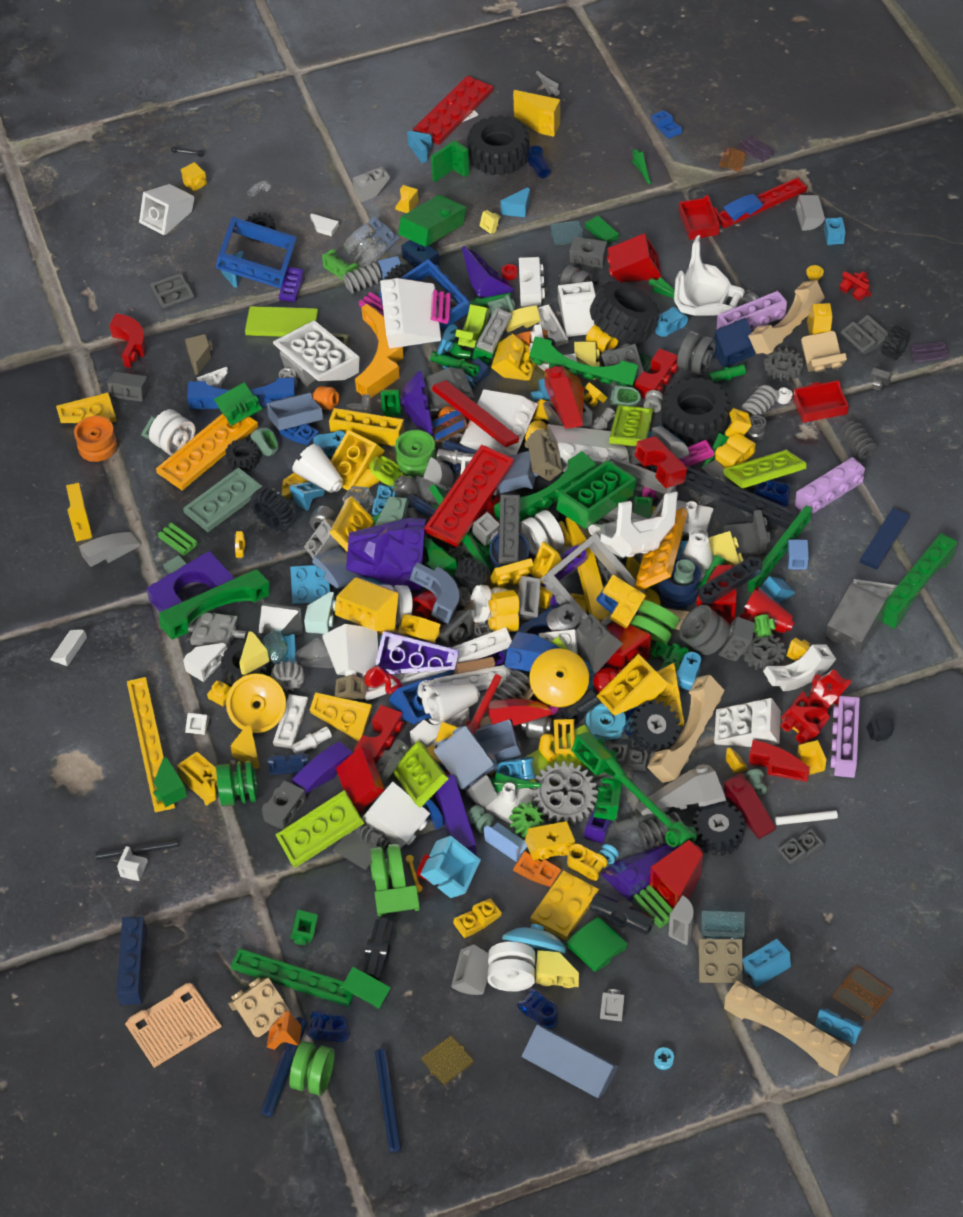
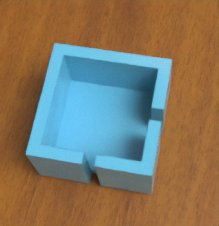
M448 836L436 841L429 855L431 858L427 859L421 875L433 885L439 884L437 888L448 897L453 898L466 893L481 859L452 836Z

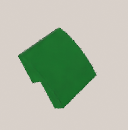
M597 917L576 932L565 945L596 972L608 965L612 957L626 950L628 943Z

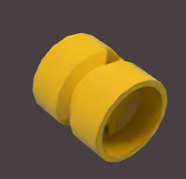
M593 325L586 335V342H595L596 348L601 353L608 349L615 350L619 342L616 338L608 336L606 332H602L600 327Z

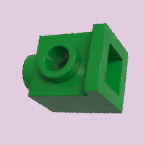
M302 910L296 911L289 937L294 939L295 944L306 945V943L312 941L318 914ZM303 928L305 932L298 931V929Z

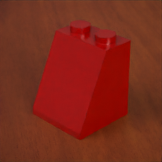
M645 233L608 248L609 256H607V260L611 266L609 268L612 278L615 277L620 283L648 281L651 278L658 280L660 277L662 278L658 253Z
M717 565L707 583L734 566ZM721 582L718 584L722 588L728 586V584L725 582ZM736 589L711 604L701 602L698 595L696 607L700 605L709 606L728 621L730 626L735 619Z
M616 622L607 626L623 644L604 664L606 667L623 670L638 654L645 661L650 659L651 635L632 625H628L625 629Z
M688 840L650 867L651 887L672 909L675 908L682 895L689 899L701 877L703 861L701 848Z

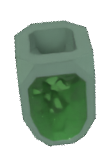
M624 386L612 387L611 405L636 406L640 403L641 396L636 389Z
M268 427L257 429L250 434L253 443H256L258 451L262 452L263 455L273 456L278 450L276 437Z

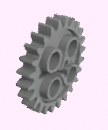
M565 761L562 762L560 767L554 762L553 769L549 765H547L546 771L541 769L540 776L535 777V782L541 783L542 786L540 788H533L534 790L531 793V796L535 797L532 803L538 804L537 811L543 810V816L541 817L548 815V822L554 818L556 823L571 821L572 825H575L576 819L582 822L583 816L588 818L589 811L594 810L595 806L593 804H596L597 798L595 797L598 794V791L594 790L597 784L591 783L593 776L586 777L588 770L581 772L580 765L576 769L573 768V762L568 767ZM550 782H556L558 786H552ZM570 782H576L579 786H572ZM555 800L559 802V805H553L550 801ZM571 801H577L580 805H573Z

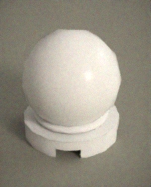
M487 585L475 586L470 599L474 600L473 609H470L472 611V621L478 623L488 621V618L491 617V611L488 607L491 593L510 590L502 587H494L490 590Z

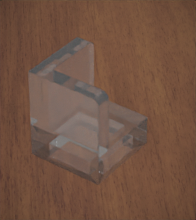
M363 394L361 404H347L346 410L370 414V395Z

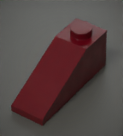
M742 773L724 782L723 792L726 800L731 806L734 805L737 808L736 812L740 811L742 813V818H744L746 825L758 839L776 830L754 788Z

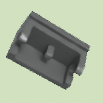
M114 372L107 382L109 397L143 402L148 388H145L148 377Z

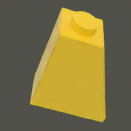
M830 303L812 304L807 318L809 336L830 332L832 323Z

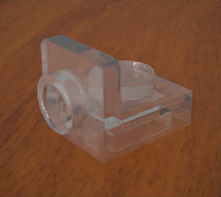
M351 486L342 498L345 503L346 499L352 496L366 511L374 504V497L368 487Z

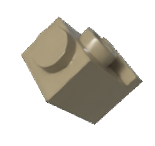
M351 674L336 679L335 697L348 700L365 698L366 684L363 678Z

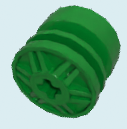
M251 760L245 761L246 770H242L241 761L237 762V771H232L230 763L216 765L217 784L222 807L235 805L236 796L240 795L243 804H246V794H249L251 803L256 802L258 785L256 772Z

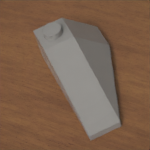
M706 764L698 765L696 769L689 770L649 796L663 812L668 811L669 807L687 809L688 804L699 803V807L726 800L715 770ZM642 802L636 804V809L641 815L653 814Z

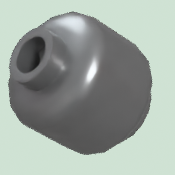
M402 475L393 483V491L397 497L407 498L410 494L419 497L420 486L412 476Z
M326 506L317 507L310 517L309 523L311 528L316 531L323 519L335 521L336 515L334 511Z
M545 716L522 723V730H526L527 737L540 739L543 734L551 733L552 719Z

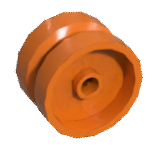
M90 416L79 421L75 426L74 435L79 454L83 459L99 462L110 458L116 452L118 445L112 422L103 416Z

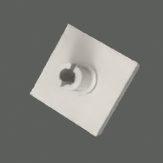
M677 500L676 509L684 507L688 512L682 536L690 533L694 528H703L707 531L714 508L697 505L693 501L683 502Z
M506 783L503 791L496 792L498 797L484 808V812L511 824L512 821L508 818L512 814L511 811L514 807H517L520 803L527 804L531 802L533 804V798L535 797L531 796L532 789H515L513 783Z

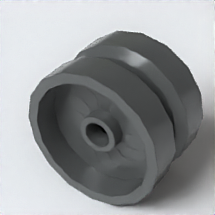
M690 331L685 337L678 354V368L686 371L691 369L692 373L703 376L712 363L716 349V340L706 336L702 339L701 334Z
M700 605L690 611L684 618L679 634L683 641L692 646L701 655H710L724 644L729 635L730 626L728 621L709 606Z

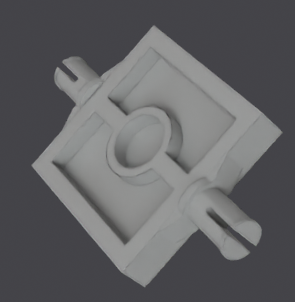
M208 612L201 615L195 624H191L188 627V631L193 632L190 638L191 645L206 646L224 643L227 649L234 638L246 639L247 631L236 630L237 616Z

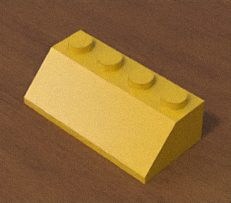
M355 577L337 595L334 605L335 615L373 631H395L399 592Z

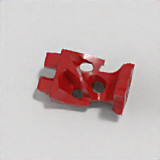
M835 669L824 676L815 674L812 678V688L809 696L807 697L804 691L799 694L781 716L783 721L780 727L788 732L794 729L798 733L795 738L800 744H804L806 741L811 742L830 718L827 714L829 707L833 704L838 705L839 696H842L843 691L852 681L840 677ZM813 719H817L818 724L814 723Z

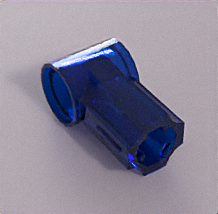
M537 145L531 146L528 152V164L533 167L538 177H541V179L546 178L551 174V168L543 155V148Z

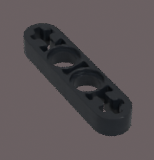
M750 557L704 584L699 590L700 601L705 604L714 603L758 576L762 571L761 559ZM735 573H741L743 577L735 578L733 575ZM721 582H725L728 584V586L722 588L718 584Z

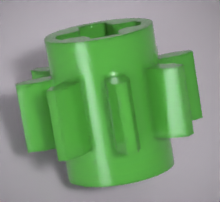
M769 615L754 617L753 633H757V637L772 635L771 630L776 629L774 620L769 619Z

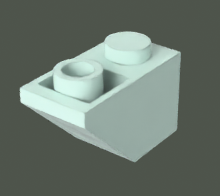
M334 592L327 593L307 606L304 619L306 632L326 634L329 632L330 627H333V612H335L334 605L336 603Z

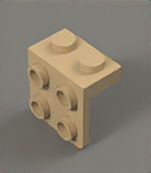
M834 331L805 336L801 339L808 372H821L831 367L832 369L840 368L847 360L846 354L840 353Z
M258 977L248 984L250 988L245 992L241 989L232 995L231 998L233 1000L228 1003L232 1011L237 1010L255 1037H260L266 1033L285 1011L290 1012L270 979L264 978L261 980Z

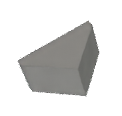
M487 775L464 793L466 797L476 805H480L483 809L498 797Z

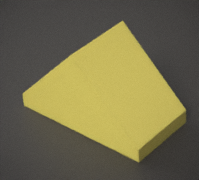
M253 632L248 633L240 659V668L243 675L269 662L267 649Z

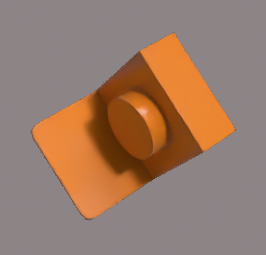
M285 1011L269 1028L267 1048L275 1050L283 1042L299 1045L302 1027L290 1012Z

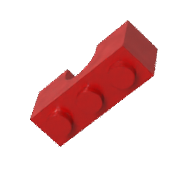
M660 348L651 359V372L655 374L643 371L635 382V389L639 392L641 398L645 399L646 393L650 390L663 392L665 385L670 383L672 375L676 374L679 369L677 366L678 355Z
M656 436L637 441L634 456L644 467L648 465L658 466L655 478L665 488L684 483L687 468Z
M380 705L372 719L373 731L380 733V735L377 737L362 735L354 748V752L360 747L370 750L376 764L384 751H388L389 747H392L398 732H402L405 724L402 712Z

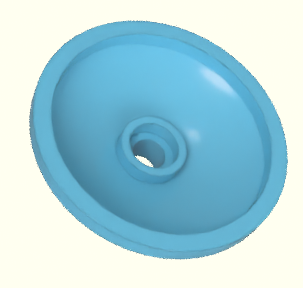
M531 924V928H516L502 936V940L506 942H519L532 948L565 953L566 951L563 943L555 935L543 931L544 926Z

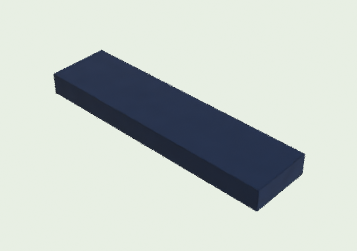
M892 508L860 558V563L877 570L905 527L910 515Z

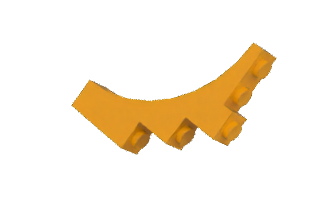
M365 304L361 307L363 320L372 328L379 343L371 364L363 373L355 378L356 391L369 400L400 378L397 362L403 359V347L389 349L384 316L378 313L375 308Z

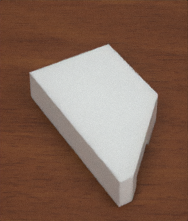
M312 213L310 215L311 221H313L315 229L319 233L332 236L339 227V221Z
M224 367L197 377V381H206V384L220 388L228 374V368Z

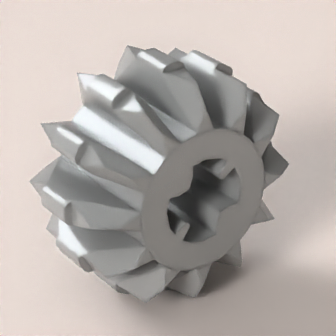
M290 660L288 662L281 661L280 664H275L272 669L271 678L285 691L290 689L294 691L295 688L301 687L304 673L302 666L298 665L297 662L291 663Z

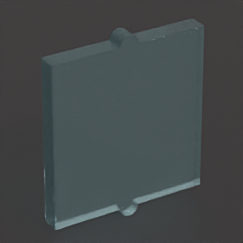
M579 221L550 224L551 237H553L555 246L572 244L574 237L583 238V229H581Z

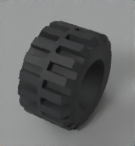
M243 641V643L237 642L235 646H229L228 650L224 651V656H221V668L225 684L227 683L228 686L232 687L237 680L250 674H263L271 677L270 658L268 663L243 675L239 668L246 641Z

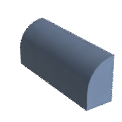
M536 1025L521 1056L596 1098H600L604 1094L618 1068V1065L543 1025Z

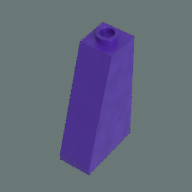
M454 774L448 775L449 779L435 792L436 803L442 815L448 836H452L477 856L476 843Z

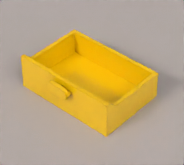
M79 483L66 485L70 501V507L67 510L76 542L93 538Z

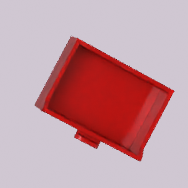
M708 195L700 199L679 202L678 211L689 240L695 239L698 235H700V238L719 235V222L716 217L718 211L716 207L713 208Z
M839 380L822 384L816 382L810 384V386L794 389L793 401L802 423L848 414L849 406L840 387Z
M364 747L358 748L336 767L343 790L348 794L358 812L363 813L364 808L385 791L371 751Z

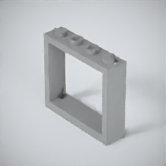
M610 455L605 460L612 461L613 464L635 477L637 484L663 494L675 492L676 486L665 488L655 478L656 473ZM664 497L651 518L661 516ZM618 507L600 520L608 523L613 522L618 517ZM631 512V519H647Z
M596 533L541 578L547 586L545 588L555 595L558 604L561 606L573 604L579 609V625L582 624L588 615L554 575L587 547L591 549L612 575L637 589L635 587L636 580L616 556L600 541V537ZM609 614L601 622L605 625L611 622L612 620L609 619L611 614Z

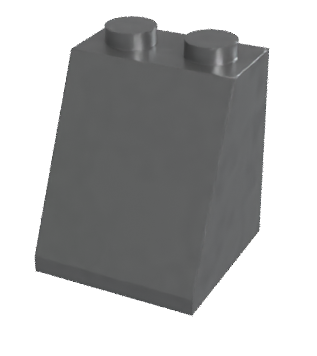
M852 582L827 625L826 637L860 654L883 623L887 599Z

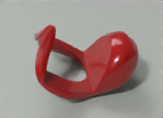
M380 666L367 670L364 676V682L370 688H377L385 683V692L387 694H391L397 688L403 687L398 678L386 673ZM391 679L394 680L398 685L391 687Z

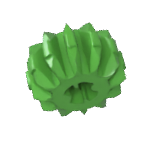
M528 802L527 804L520 803L512 809V814L508 819L512 821L510 827L516 828L515 834L521 832L522 838L526 837L528 828L539 827L544 824V820L540 818L543 816V813H538V806L533 808L531 802Z

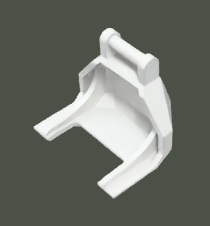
M698 235L692 245V257L686 274L683 271H679L676 277L674 301L683 313L695 316H715L736 308L745 291L741 287L731 285L729 280L716 266L702 263L700 235ZM728 296L733 297L730 305H725Z
M677 492L664 495L663 509L659 517L645 520L631 519L632 502H621L618 505L617 519L610 523L592 524L588 528L590 535L596 533L600 537V541L610 552L622 558L625 556L632 557L637 553L654 551L658 549L660 543L675 524Z

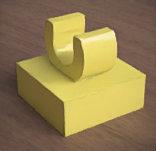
M488 210L483 211L479 226L490 234L495 233L501 216Z

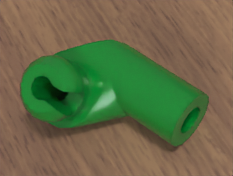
M454 341V345L450 350L455 358L471 359V351L462 350L458 342Z

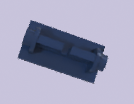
M304 753L289 756L271 755V757H267L269 775L299 773L309 763V755H304Z

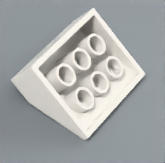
M399 278L380 281L389 349L441 341L439 322L430 320L432 292L435 290L434 284ZM436 302V317H438L437 302Z
M312 321L273 341L276 347L318 381L346 380L359 373V356L316 321Z
M483 390L477 405L519 436V442L505 448L476 424L469 421L460 443L474 450H478L482 444L506 456L517 454L538 404L520 395Z
M550 424L547 426L548 435L550 436L549 440L555 442L559 448L562 472H565L568 468V459L581 451L597 464V467L605 462L608 455L629 463L628 451L625 445L609 444L611 431L577 427L565 429L564 426Z

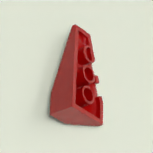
M563 366L545 369L544 386L564 428L582 426L584 387L579 377Z

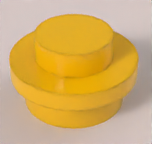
M812 265L807 268L806 274L810 280L818 281L823 276L824 270L818 265Z

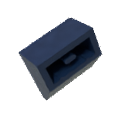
M746 318L715 330L716 349L714 357L723 368L748 359L755 354L753 345L748 337L751 330Z

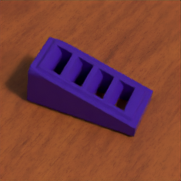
M287 268L279 300L296 301L305 279L303 269Z
M593 810L585 827L584 838L602 844L612 820L594 817Z

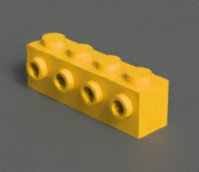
M334 408L329 420L330 433L343 431L346 434L350 430L378 444L395 446L398 437L405 433L404 420Z

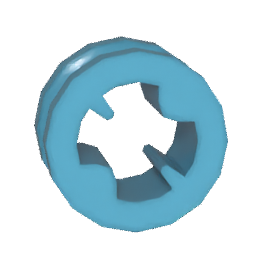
M604 844L602 850L598 852V854L606 858L608 864H613L615 858L619 856L617 849L609 844Z
M659 1048L655 1052L654 1064L659 1069H669L673 1065L674 1054L669 1048ZM661 1055H666V1058H668L667 1062H662V1059H660Z

